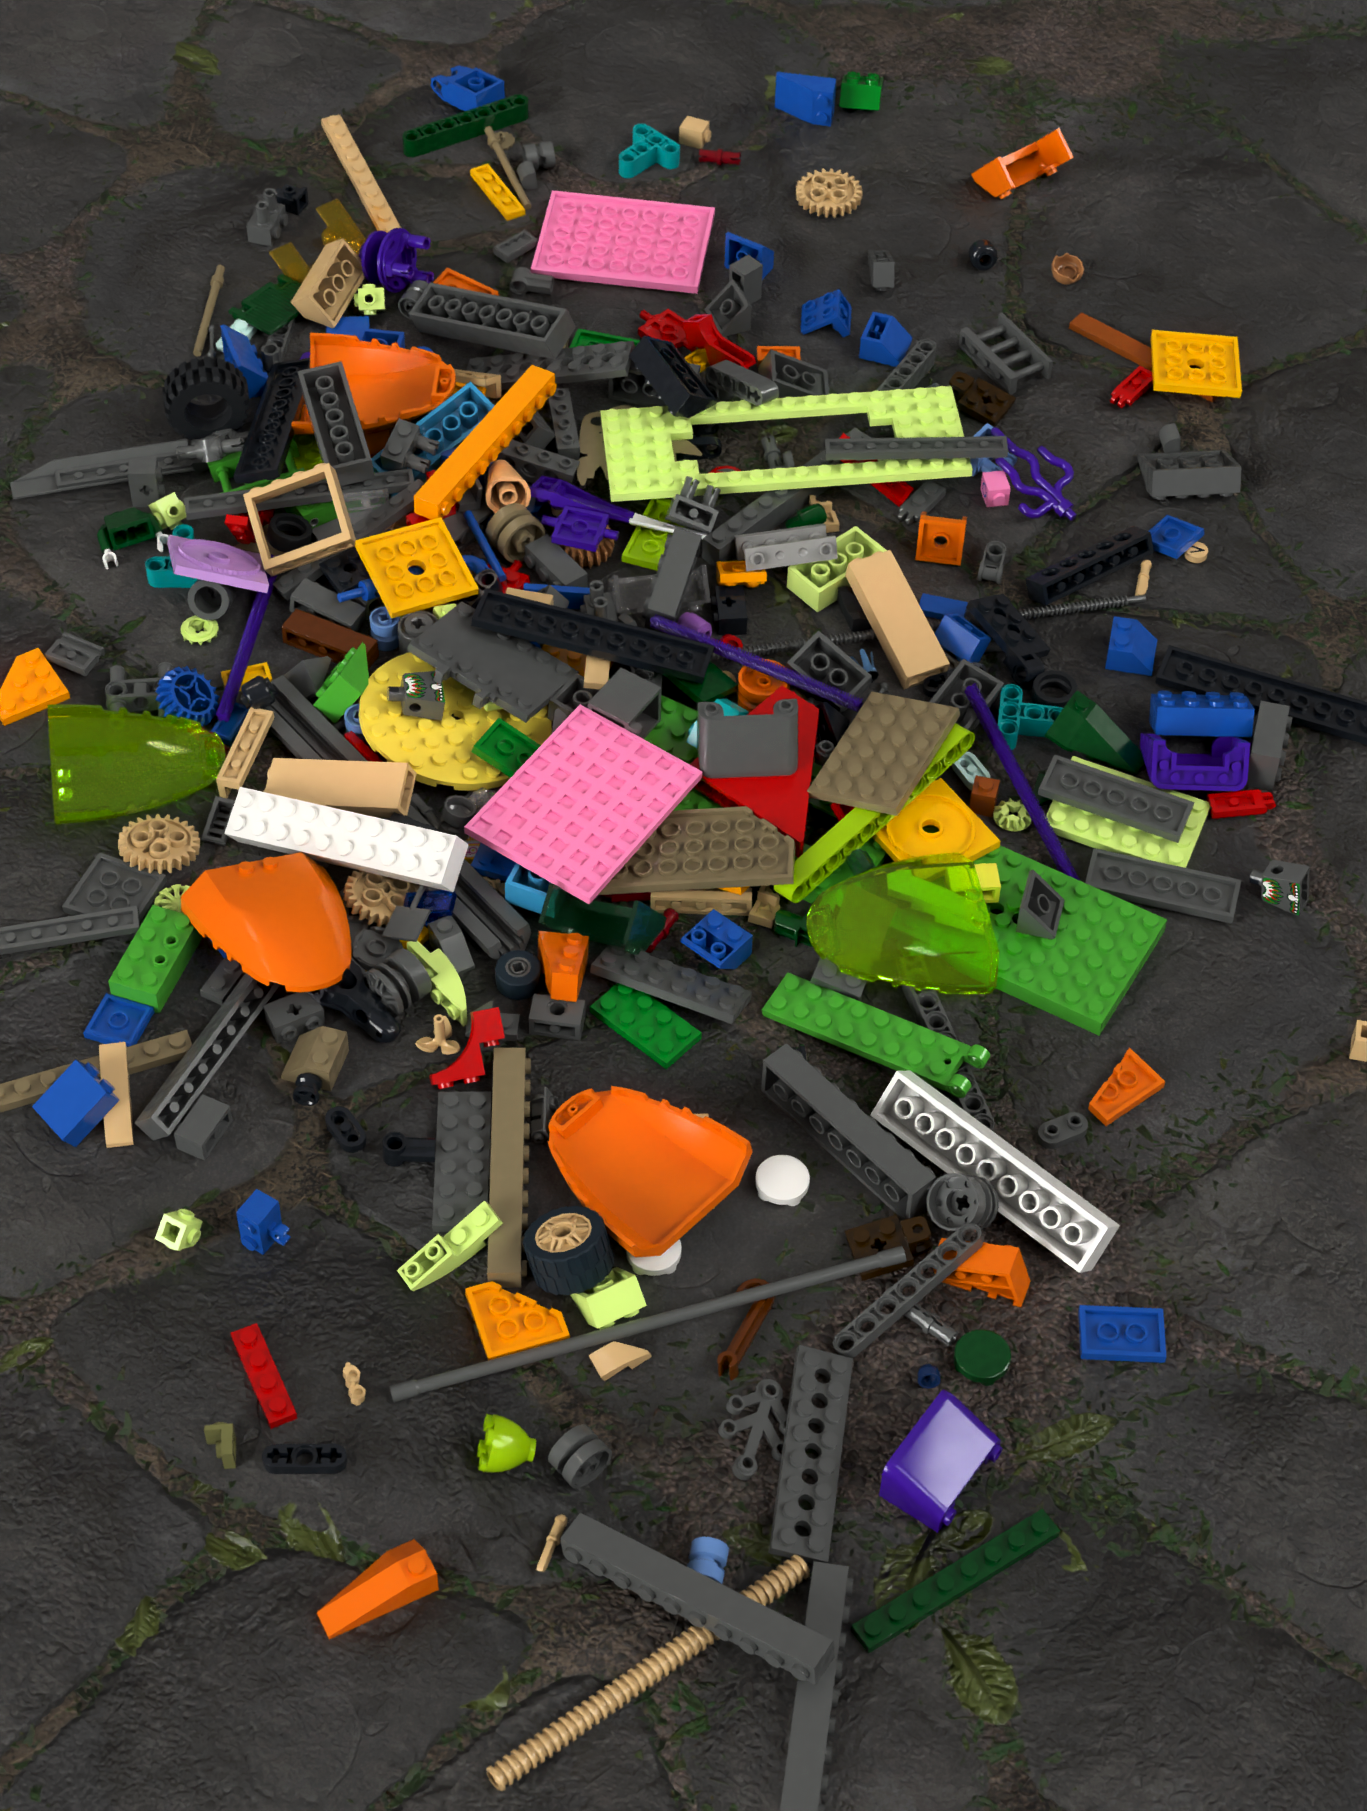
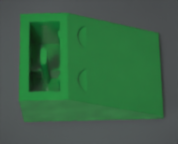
M848 72V75L844 74L841 83L839 107L879 111L883 78L875 73H868V76H860L859 72Z

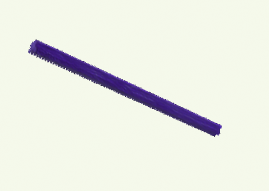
M266 572L269 582L267 593L257 592L216 713L219 721L224 720L228 722L231 717L277 575L271 576Z
M657 614L650 619V627L669 635L715 646L714 653L840 704L848 709L859 712L863 706V698L860 700V697L857 699L855 695L852 697V694H850L849 696L847 692L844 693L842 691L841 693V689L840 691L839 689L836 690V687L833 690V686L832 688L831 685L828 687V684L825 687L823 682L820 684V681L817 683L818 680L815 681L813 679L812 681V678L809 680L810 677L807 678V676L804 678V674L803 676L802 674L799 675V672L795 671L794 673V670L791 672V669L787 668L786 670V667H781V665L778 667V664H773V662L770 664V660L765 661V658L761 657L760 659V656L757 658V655L753 654L752 656V653H747V651L744 653L742 649L734 648L731 644L730 646L729 644L726 645V642L724 643L723 641L721 643V640L719 641L718 639L716 641V638L713 640L711 636L708 638L706 634L703 636V633H698V631H693V629H688V627L685 628V626H680L678 623L675 624L672 620L670 622V619H665V617L662 619V616L658 615L657 617Z
M974 683L967 686L964 692L1058 871L1079 880L1078 876H1076V871H1073V866H1070L1072 863H1070L1069 858H1067L1068 856L1064 853L1063 846L1059 843L1060 841L1056 838L1057 836H1055V831L1051 828L1052 826H1049L1048 818L1044 816L1045 813L1042 811L1041 806H1039L1038 799L1034 796L1035 794H1033L1032 789H1030L1029 782L1025 779L1026 777L1023 772H1021L1020 765L1016 762L1017 760L1014 755H1012L1011 748L1007 745L1008 743H1006L1005 738H1003L1002 731H999L1001 729L997 726L998 724L995 719H993L992 712H989L990 709L987 707L988 705L985 700H983V695L979 693L980 690L977 688V684Z

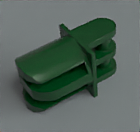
M812 504L799 511L796 509L798 515L788 519L785 525L786 528L822 524L826 522L827 514L821 504Z
M778 910L776 912L775 934L794 940L795 947L799 943L810 947H816L819 944L820 924L808 919V913L802 917L785 910Z

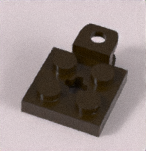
M957 371L949 380V385L952 386L953 392H958V396L954 395L957 409L993 427H996L1016 400V397L985 380L978 378L975 381L973 377L963 372ZM957 379L962 380L963 383L957 382Z
M896 1214L845 1230V1236L854 1260L877 1254L878 1250L872 1249V1247L878 1243L885 1244L883 1250L903 1246L906 1262L861 1272L859 1274L862 1281L914 1265V1256L924 1254L933 1247L930 1239L931 1231L925 1217L922 1216L899 1222Z

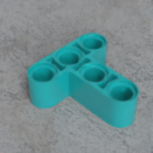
M637 124L633 127L632 146L619 154V175L621 177L633 178L655 163L666 169L677 168L680 164V146L678 143L646 124Z
M181 524L173 530L172 535L195 539L193 528L190 525ZM170 555L151 557L145 562L148 583L152 587L191 588L197 581L196 578L174 574Z
M1007 684L1001 690L997 726L1001 729L999 731H1002L1003 738L1007 741L1006 743L1011 748L1010 750H1013L1017 745L1018 734L1045 737L1044 735L1063 708L1022 703V689L1018 685Z

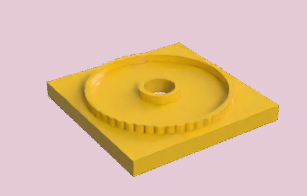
M1152 330L1153 391L1241 398L1242 385L1238 337ZM1195 365V366L1200 367L1201 369H1198V368H1194V369H1193V368H1191V367H1189V366Z
M442 517L355 540V548L391 619L478 594L479 588ZM419 566L424 570V573L415 575L410 573L408 568Z
M942 778L931 783L901 810L898 816L890 820L872 837L906 875L929 883L944 877L946 866L967 865L1000 848L1001 842ZM926 825L936 826L939 829V831L936 833H927L923 830V827Z

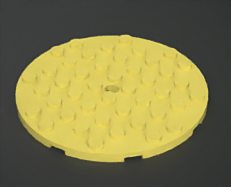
M410 652L384 663L369 677V684L360 697L358 713L360 727L366 741L375 753L379 752L387 759V762L408 763L417 773L415 780L434 787L437 784L454 786V790L459 791L486 790L503 786L510 777L471 752L473 746L498 718L539 745H542L551 735L552 721L548 719V705L525 723L504 709L486 711L484 707L481 709L475 707L472 703L476 692L451 677L442 681L445 698L442 720L404 715L402 713L401 701L387 700L388 686L400 687L402 675L405 673L435 671L436 669ZM452 714H454V716L459 717L460 719L456 720L454 717H452Z

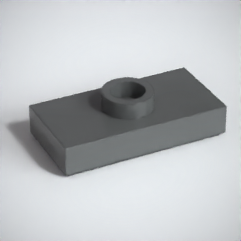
M523 230L494 246L493 253L508 263L537 247L538 239L526 230Z

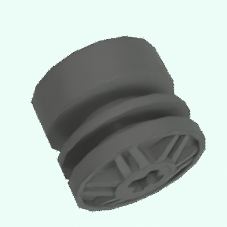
M404 948L397 949L384 959V964H376L374 968L369 969L363 975L365 985L381 999L385 1009L393 1017L399 1016L403 1013V1010L411 1007L412 1002L419 1001L432 990L431 979L426 969L414 954Z
M945 1174L935 1180L927 1195V1210L932 1221L940 1228L948 1231H956L968 1223H974L983 1230L989 1227L996 1218L999 1208L998 1195L994 1186L987 1179L977 1175Z

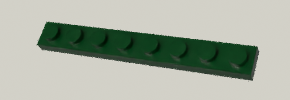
M1042 1508L851 1626V1631L869 1654L1059 1537L1060 1530Z

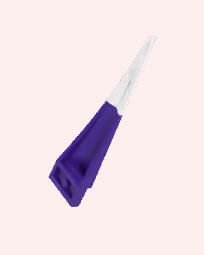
M541 476L530 487L531 497H535V500L540 502H548L550 500V505L554 510L563 511L566 505L608 514L609 521L673 533L675 527L702 535V539L708 535L707 533L668 524L624 509L561 479Z

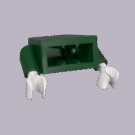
M135 507L105 516V524L100 527L97 533L101 551L105 553L103 555V562L107 570V563L110 561H114L116 567H118L116 554L111 552L112 550L115 551L157 537V549L163 552V544L167 545L169 535L163 534L164 531L153 514L142 512Z

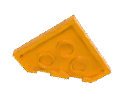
M39 648L16 657L0 689V720L4 726L70 699L69 691Z
M493 1281L465 1288V1294L488 1360L570 1338L562 1312L554 1308L549 1310L538 1305L536 1300L518 1292L513 1294L502 1289V1285Z

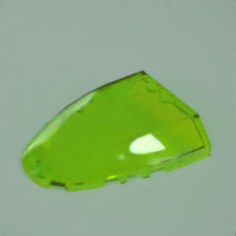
M47 705L55 824L125 817L159 809L182 800L210 785L217 778L225 761L224 744L217 733L213 732L211 734L202 728L200 722L169 714H167L166 718L152 716L150 711L144 710L143 714L130 713L124 707H120L118 711L104 710L102 705Z
M958 852L913 857L869 869L827 888L817 897L809 909L806 926L813 948L822 959L827 958L839 966V971L844 974L871 982L876 980L890 982L893 987L900 985L913 986L917 991H922L925 988L937 989L939 993L991 994L997 986L1000 951L974 862Z

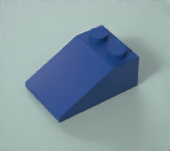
M777 72L775 108L810 124L831 126L835 107L836 79Z

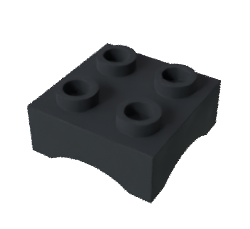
M848 586L838 587L837 601L851 631L857 632L872 629L852 588Z

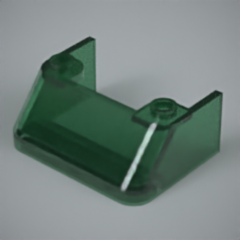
M550 883L539 923L557 933H579L583 936H589V941L625 948V952L639 955L640 951L645 952L664 929L667 918L637 900L634 901L633 908L594 900L587 904L557 885Z

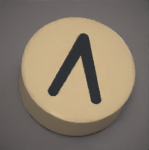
M1196 542L1184 552V556L1189 562L1202 563L1207 559L1208 548L1205 544Z

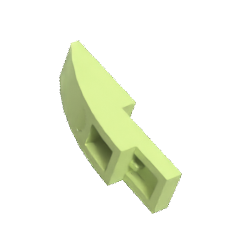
M418 940L417 942H407V950L414 954L422 963L431 979L432 990L430 995L436 1004H441L451 1019L457 1020L463 1027L467 1025L464 987L450 960L439 948L430 953Z
M483 1201L445 1236L436 1235L397 1271L413 1292L450 1273L487 1245L484 1240L500 1227L503 1222L486 1201Z

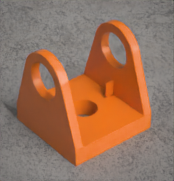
M922 511L915 560L961 566L967 517L963 516L962 520L926 516L927 512ZM938 536H943L947 542L940 545L934 539Z

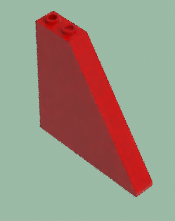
M780 686L748 715L773 714V707L777 701L797 699L798 768L796 772L787 776L707 778L702 775V779L694 786V789L723 808L747 806L753 811L755 816L760 819L764 818L777 827V831L782 835H788L794 839L795 856L799 858L803 854L809 806V792L807 790L812 781L819 709L814 704L799 697L794 691ZM698 757L690 763V765L699 769Z

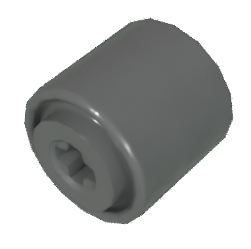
M197 579L188 592L187 602L191 611L199 618L215 620L224 615L232 606L237 597V587ZM211 589H216L219 594L215 596L214 591Z
M416 611L401 617L398 622L400 655L409 653L407 651L409 643L437 622L436 616L430 612Z

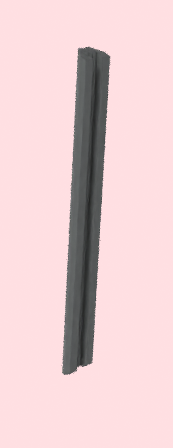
M283 675L271 681L277 694L274 695L275 702L264 709L274 712L275 718L269 730L297 759L367 761ZM410 804L407 816L418 822L431 825ZM465 859L454 892L426 887L427 893L449 915H452L460 927L491 958L499 960L502 955L509 951H525L532 933L529 923Z

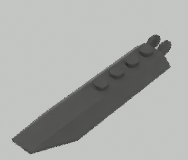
M187 439L51 460L10 484L14 500L128 482L129 458H157L158 467H162L163 476L191 471L205 472L209 469L207 462L197 458L183 461L178 460L177 456L185 453L176 454V448L188 446Z

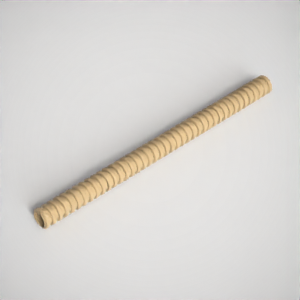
M794 1554L791 1556V1560L787 1559L783 1565H778L776 1570H771L769 1576H762V1581H755L754 1586H748L747 1591L742 1590L740 1594L766 1606V1603L771 1604L773 1602V1598H780V1593L785 1594L788 1592V1588H794L795 1583H801L802 1578L807 1579L810 1576L809 1568L800 1556ZM690 1626L688 1632L683 1631L680 1633V1638L677 1636L673 1638V1643L667 1642L665 1648L660 1647L658 1649V1653L653 1652L650 1654V1659L646 1657L642 1660V1664L637 1663L635 1665V1669H628L627 1675L623 1673L620 1675L619 1680L614 1679L612 1681V1685H605L604 1691L600 1689L596 1692V1696L591 1695L589 1697V1701H582L581 1707L575 1706L573 1712L568 1711L565 1713V1718L561 1716L558 1718L557 1723L552 1722L550 1724V1728H543L542 1734L536 1733L534 1739L529 1738L526 1740V1745L520 1744L518 1746L519 1750L513 1749L510 1751V1756L507 1754L503 1756V1761L497 1760L494 1767L491 1765L487 1767V1775L491 1783L497 1790L502 1792L505 1790V1785L511 1786L514 1779H521L522 1773L524 1775L528 1774L529 1768L535 1769L538 1762L540 1764L544 1763L545 1757L551 1758L553 1752L558 1753L561 1751V1746H568V1741L573 1742L576 1740L577 1735H584V1730H591L592 1724L598 1725L600 1719L605 1720L608 1718V1713L610 1715L614 1714L615 1708L621 1709L623 1703L628 1704L631 1702V1697L635 1699L638 1697V1692L644 1693L646 1687L651 1688L654 1686V1681L658 1683L661 1681V1676L667 1677L669 1671L674 1672L676 1666L681 1667L684 1665V1660L688 1662L691 1660V1655L697 1656L699 1650L704 1651L707 1647L706 1645L711 1646L714 1644V1639L718 1641L719 1638L704 1627Z

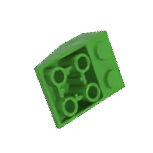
M363 642L357 649L352 647L347 652L341 662L339 661L333 668L331 674L315 694L318 698L313 706L334 723L344 715L347 708L353 705L369 684L366 646Z

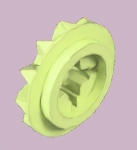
M196 615L189 617L181 625V634L184 641L189 640L191 645L196 642L202 645L205 641L211 643V639L217 638V632L219 631L216 620H203Z
M1011 798L1007 802L1001 800L999 805L995 806L993 813L994 821L1004 830L1021 831L1029 827L1032 822L1021 799L1017 802H1014ZM1010 811H1011L1012 813H1016V812H1017L1018 815H1017V816H1015L1014 814L1009 815V812H1010Z

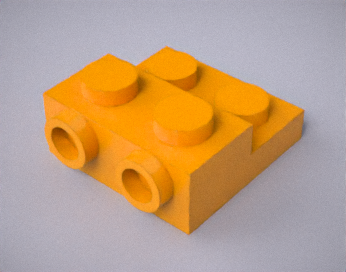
M745 561L716 562L718 586L745 585V587L754 588L767 581L766 569L746 571Z

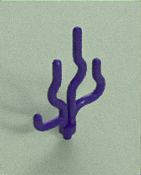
M996 427L991 429L993 436H1006ZM1006 436L1008 450L1016 457L1029 462L1032 479L1039 487L1023 484L1018 472L1004 458H995V463L1009 475L1013 486L1019 492L1040 497L1045 501L1044 504L1035 510L1029 508L1025 503H1020L1018 506L1019 511L1029 518H1039L1053 509L1061 518L1066 516L1072 521L1077 516L1072 510L1074 505L1068 499H1065L1061 492L1063 487L1069 484L1074 476V470L1070 463L1054 456L1044 446L1037 448L1038 454L1047 462L1065 471V475L1052 486L1040 475L1037 458L1031 452L1019 448Z

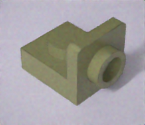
M216 1422L212 1425H205L204 1434L207 1444H216L217 1458H222L224 1469L236 1468V1434L233 1423Z

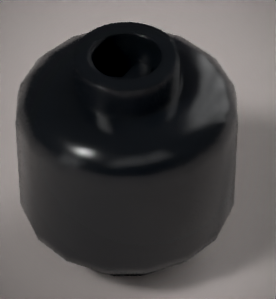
M984 239L977 240L969 249L970 261L976 269L985 271L991 269L996 264L998 258L997 251L990 241Z
M257 676L242 685L243 695L240 698L247 709L250 707L265 709L275 702L274 695L277 692L268 677L264 679L262 676Z

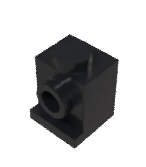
M285 184L282 188L278 187L276 189L277 203L285 205V211L299 216L309 204L307 187L303 186L300 189Z

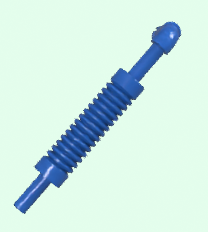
M462 555L468 569L473 570L476 575L483 570L490 569L483 559L473 555ZM419 566L408 568V571L415 575L424 573V570ZM369 578L359 581L358 588L338 593V601L341 603L358 597H362L364 601L379 598L380 595L372 579Z

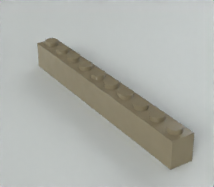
M494 1048L489 1205L503 1224L488 1236L487 1277L488 1282L493 1281L502 1285V1288H521L522 1277H527V1260H522V1253H526L523 1245V1239L525 1238L523 1230H528V1213H523V1207H528V1190H523L524 1184H529V1168H524V1162H529V1145H524V1139H530V1123H525V1117H530V1101H525V1096L531 1094V1080H526V1074H531V1058H526L525 1048Z

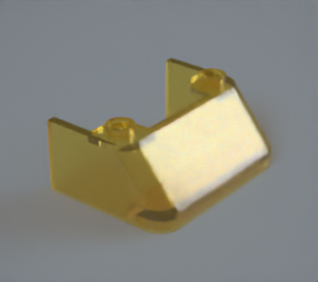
M337 198L318 206L316 210L328 226L322 232L324 245L343 238L354 252L359 255V250L362 244L365 243L366 238ZM291 242L269 252L282 272L301 284L314 265L313 263L308 267Z

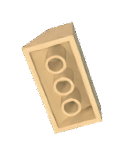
M343 238L325 245L291 301L292 305L304 318L330 328L336 327L365 278L360 257Z

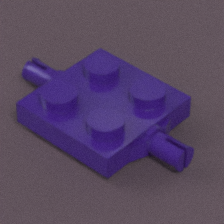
M565 505L562 513L557 518L545 515L542 517V525L554 527L551 542L555 544L596 552L600 541L604 538L617 541L619 537V531L606 529L609 522L608 514Z

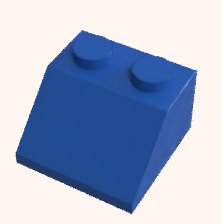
M727 232L725 240V268L729 269L731 264L750 255L763 265V280L773 269L774 251Z
M1114 616L1105 669L1152 676L1157 639L1138 620Z

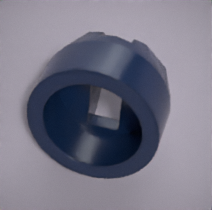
M926 1363L919 1368L917 1377L918 1384L921 1387L931 1389L940 1384V1372L936 1366Z

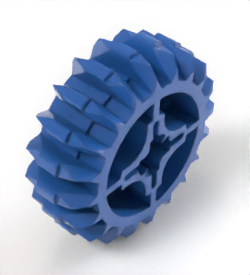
M178 666L168 671L159 680V686L155 690L158 694L155 700L161 703L158 709H162L165 712L163 717L171 718L170 724L177 722L179 729L184 726L187 729L190 724L193 726L197 722L201 726L209 724L216 716V710L219 707L217 701L220 697L214 694L217 687H211L212 679L206 680L204 673L198 674L196 668L190 670L188 666L183 668Z

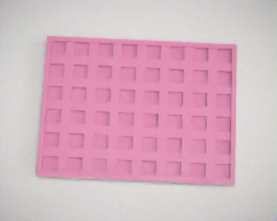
M580 704L465 825L464 833L585 903L590 904L702 779L703 772Z

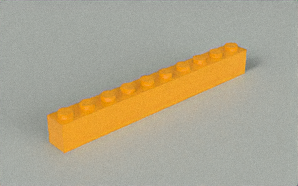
M531 365L414 495V512L430 520L439 517L443 518L445 515H448L453 505L462 499L463 494L474 485L476 479L485 473L492 461L498 458L499 453L509 446L510 441L521 432L522 427L527 422H530L538 409L544 406L545 401L554 395L557 388L555 373Z

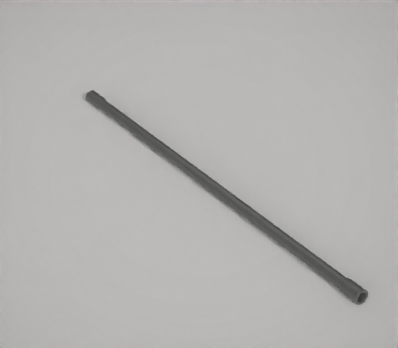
M903 1246L894 1247L867 1257L418 1380L412 1379L390 1385L392 1400L394 1403L418 1396L421 1393L872 1269L889 1267L906 1262V1254Z

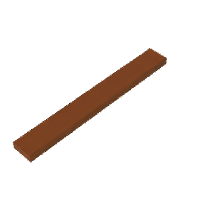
M1082 312L1070 322L1069 329L1152 371L1151 347ZM1198 395L1210 402H1213L1217 397H1219L1209 395Z

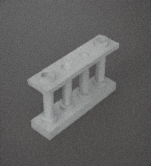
M824 523L734 536L737 560L745 559L746 571L838 559L836 536H827Z

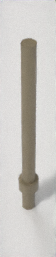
M487 126L484 131L488 137V143L501 162L525 210H529L531 203L501 147L502 142L499 136L495 135L492 127Z
M223 265L217 266L216 272L210 281L211 289L193 350V354L198 357L201 356L219 289L223 287L225 271Z

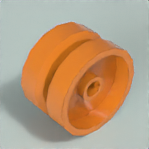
M770 660V664H771V662H773V664H774V663L778 664V667H779V665H781V667L784 666V665H782L781 663H779V662H777V661ZM743 666L738 673V705L751 712L780 686L790 690V684Z

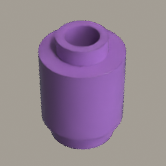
M685 612L680 616L678 620L680 626L683 625L685 628L688 627V629L691 628L693 631H698V633L701 632L703 636L706 634L708 638L712 635V625L697 614Z

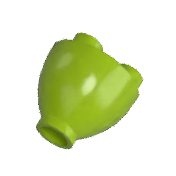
M486 1414L483 1431L486 1432L485 1440L480 1439L477 1450V1457H480L478 1470L487 1473H498L511 1470L525 1461L532 1462L536 1450V1439L530 1438L512 1420L495 1414Z

